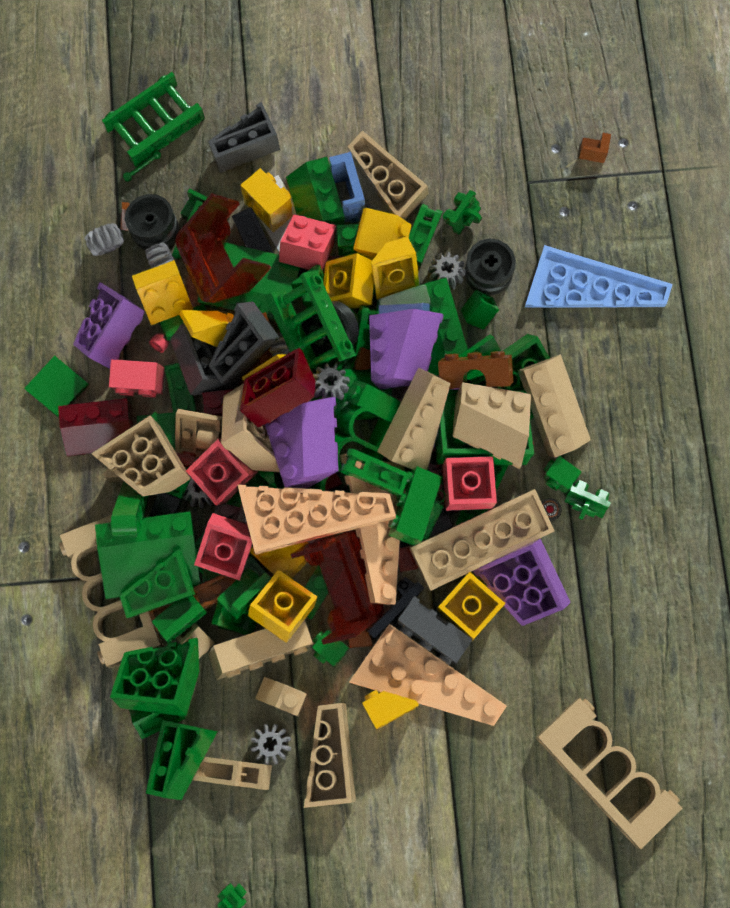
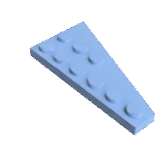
M544 245L524 308L665 307L672 284Z

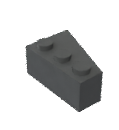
M262 102L257 104V108L248 115L245 113L241 116V120L232 127L229 125L208 141L213 159L220 173L280 150L277 133Z
M253 301L236 305L234 309L236 313L226 327V335L223 341L219 342L209 364V367L221 384L238 381L280 338Z
M184 323L179 326L170 341L190 395H203L202 393L235 389L241 379L221 384L209 367L216 347L191 337Z
M414 596L398 619L399 631L409 638L413 635L420 640L418 644L429 652L433 649L439 653L438 658L446 664L450 665L452 662L456 665L473 639L450 622L443 620L433 609L429 610L420 604V600Z

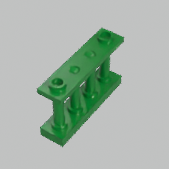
M173 72L163 75L155 84L117 110L109 112L102 119L105 130L109 133L115 129L130 147L127 154L135 167L153 156L154 151H160L205 119L203 109L198 103L189 106L174 87L177 86V82ZM166 93L170 95L183 111L176 118H171L157 101L158 98ZM150 105L165 125L159 130H154L139 111ZM131 117L135 119L147 134V138L140 143H137L122 125Z
M314 270L302 273L300 277L303 284L286 293V290L283 289L264 296L289 351L292 352L300 348L304 353L312 374H316V368L320 367V365L335 357L340 362L356 356L353 345L348 339L323 284V280L318 271ZM308 292L313 305L296 314L291 302ZM318 314L323 327L306 336L301 323ZM327 335L333 348L316 357L310 344Z

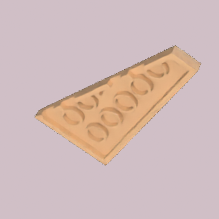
M346 454L340 455L341 462L346 464ZM356 461L355 467L360 469L362 463ZM385 462L404 471V466L400 464ZM345 476L346 485H349L350 493L371 492L390 494L396 513L398 506L395 505L398 496L353 476ZM390 520L355 529L357 537H360L362 547L360 550L361 559L364 558L367 571L365 579L370 603L396 605L400 540L389 536L391 528L388 527Z
M238 485L255 555L396 519L390 494L346 493L337 490L329 492L320 489L287 487L279 489L268 488V486L246 487V485Z
M391 624L387 626L349 681V683L410 698L416 700L418 704L491 726L495 725L507 707L504 703Z

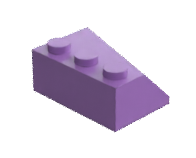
M99 282L97 287L100 290L96 300L92 299L89 305L91 308L90 316L83 320L73 345L87 357L110 369L111 359H119L121 350L129 343L131 334L135 327L141 323L145 311Z
M409 309L369 315L371 381L380 390L410 386L418 367L428 372L432 358L431 352L434 343L437 341L439 324L442 323L444 316L442 313Z
M335 397L303 403L295 407L291 412L284 413L275 418L271 423L265 424L285 487L307 489L338 472V445L335 442L334 428L337 427V418H334Z
M541 539L473 570L474 574L477 577L480 576L487 584L486 587L505 602L504 607L522 626L563 610L571 603Z

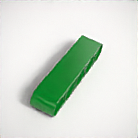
M125 481L122 483L111 515V530L114 537L139 534L150 496L140 495Z

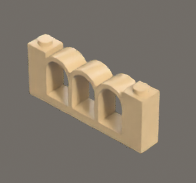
M110 515L61 534L62 542L59 543L62 554L64 556L67 555L71 559L74 574L86 582L83 586L82 598L85 605L97 613L93 620V630L96 636L104 641L98 644L100 647V651L97 652L102 665L106 664V667L113 668L121 664L124 652L164 646L148 612L139 615L143 624L141 628L114 638H108L103 633L102 624L104 619L109 614L123 609L122 602L120 600L104 607H96L92 602L91 595L93 589L103 582L102 574L90 577L84 576L81 572V562L86 555L98 550L95 525L111 523Z
M577 698L536 739L637 849H642L683 809L678 804L680 799L671 790L667 792L664 789H660L656 779L650 774L636 772V762L631 752L623 747L612 746V736L607 726L593 720L596 717L593 712L595 710L593 705L586 699L582 701L581 698ZM585 727H595L603 736V746L580 769L562 748ZM617 752L626 760V773L604 795L586 774L607 754ZM639 777L644 779L650 786V798L639 811L627 820L610 800L631 780Z

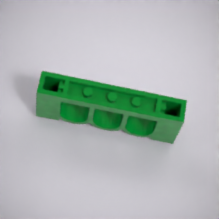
M354 380L353 384L349 387L348 395L345 399L349 404L341 409L337 418L339 432L335 433V442L338 445V471L340 472L342 468L339 461L340 450L346 443L351 441L365 447L363 453L383 461L384 456L377 451L401 404V401L358 380ZM361 412H367L379 418L368 442L357 437L353 431L354 420ZM328 477L307 489L325 491ZM349 485L345 491L346 493H350Z

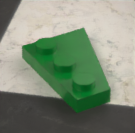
M181 549L176 550L172 556L157 565L153 571L120 595L126 618H132L195 595Z

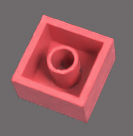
M294 214L280 241L279 262L308 270L315 265H320L323 271L334 246L336 225Z
M111 359L109 387L114 389L115 393L122 396H134V393H138L142 397L156 398V394L163 395L165 368L156 362Z
M217 439L186 470L216 506L226 503L239 491L238 485H245L258 472L251 470L231 451L226 450L221 444V439Z
M493 457L445 459L442 467L446 511L492 509L497 503Z
M212 513L194 565L240 580L252 547L248 525Z

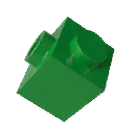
M359 224L337 225L338 256L358 253L353 248Z
M558 456L556 461L551 459L544 468V471L547 473L543 479L546 480V484L555 491L560 490L566 495L582 471L561 456Z
M329 630L325 633L320 631L312 641L314 643L312 648L315 651L313 656L322 664L327 661L333 668L349 652V648Z

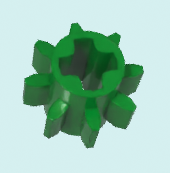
M229 883L217 895L221 900L217 905L218 908H242L247 902L243 897L247 891L240 884L234 887Z

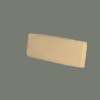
M204 757L193 780L269 790L272 765Z

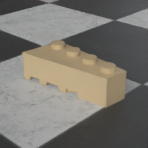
M361 131L348 145L353 161L389 212L406 220L429 194L428 186L364 131Z
M418 367L377 452L390 461L413 469L418 466L427 470L451 383Z
M304 620L287 643L269 630L263 629L214 645L208 652V656L216 680L224 677L231 678L241 674V671L247 669L252 671L261 668L263 663L272 661V663L286 659V655L294 653V656L306 653L308 651L307 648L313 642Z
M346 704L320 705L317 709L304 808L356 802Z

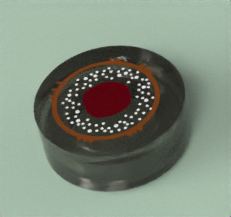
M547 498L541 502L550 522L556 521L562 512L560 503L553 498Z

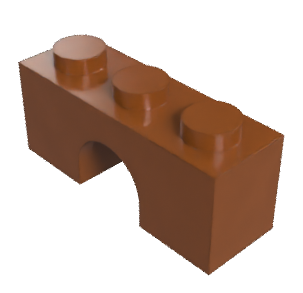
M505 351L491 352V356H482L480 352L468 353V357H459V354H446L445 358L438 361L439 377L451 383L449 389H459L462 382L467 383L468 371L472 369L479 370L484 374L487 387L510 386L513 383L512 355H505Z

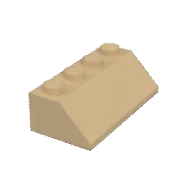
M561 354L518 370L524 390L527 394H531L530 407L548 456L558 457L576 450L591 440Z

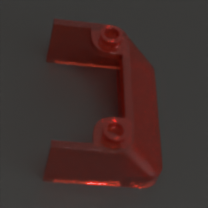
M211 193L176 236V247L200 299L208 303H216L250 292L271 269L269 264L242 258L233 267L223 243L228 239L231 232L227 219L240 203L239 201Z
M355 529L310 542L290 554L292 559L304 556L306 562L311 566L319 565L335 607L330 611L327 619L332 632L321 640L323 645L355 638L382 617L384 612L383 604L370 603L365 573L367 572L364 558L361 559L360 550L362 547Z

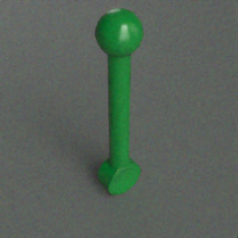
M154 151L153 156L133 171L124 173V180L130 182L133 175L153 160L160 159L161 153Z

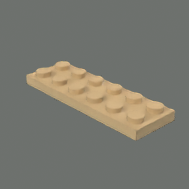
M533 489L409 549L428 590L432 591L554 532V528L536 490Z

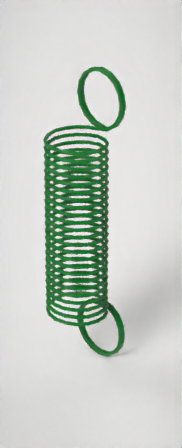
M435 500L434 502L435 504L426 527L427 532L425 533L424 541L429 539L438 520L437 518L440 516V511L444 507L436 502L442 501Z

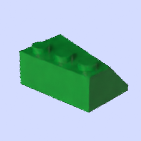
M188 639V642L183 644L172 642L167 643V646L154 649L148 647L124 652L110 698L122 709L187 716L199 675L198 639Z

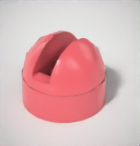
M157 333L151 338L149 344L156 351L163 353L169 345V340L167 341L166 338H163L164 334Z

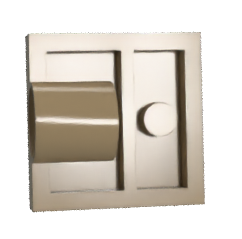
M182 409L177 410L175 422L176 453L200 457L217 439L222 438V416Z

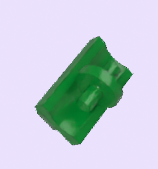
M469 190L467 194L458 192L454 198V204L458 207L457 210L447 209L443 214L444 222L450 225L453 232L460 235L465 226H470L472 222L479 224L482 220L479 214L481 210L480 203L475 198L476 193L472 190Z
M578 480L574 486H571L564 502L572 505V509L580 512L578 519L583 520L585 514L593 518L594 516L603 518L611 503L608 501L609 492L597 489L595 495L587 492L589 485L584 481Z

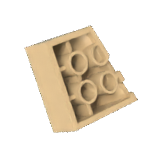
M462 382L455 398L453 437L477 449L482 448L493 453L494 457L500 460L503 458L513 463L512 466L520 469L529 438L531 394Z
M243 383L223 396L221 444L251 470L280 472L265 424L258 428L240 411Z
M151 415L91 453L142 496L171 492L191 479L161 426Z

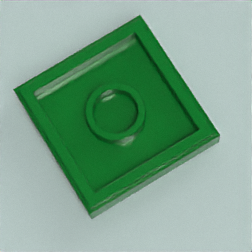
M54 355L24 389L59 418L58 406L72 405L89 384Z

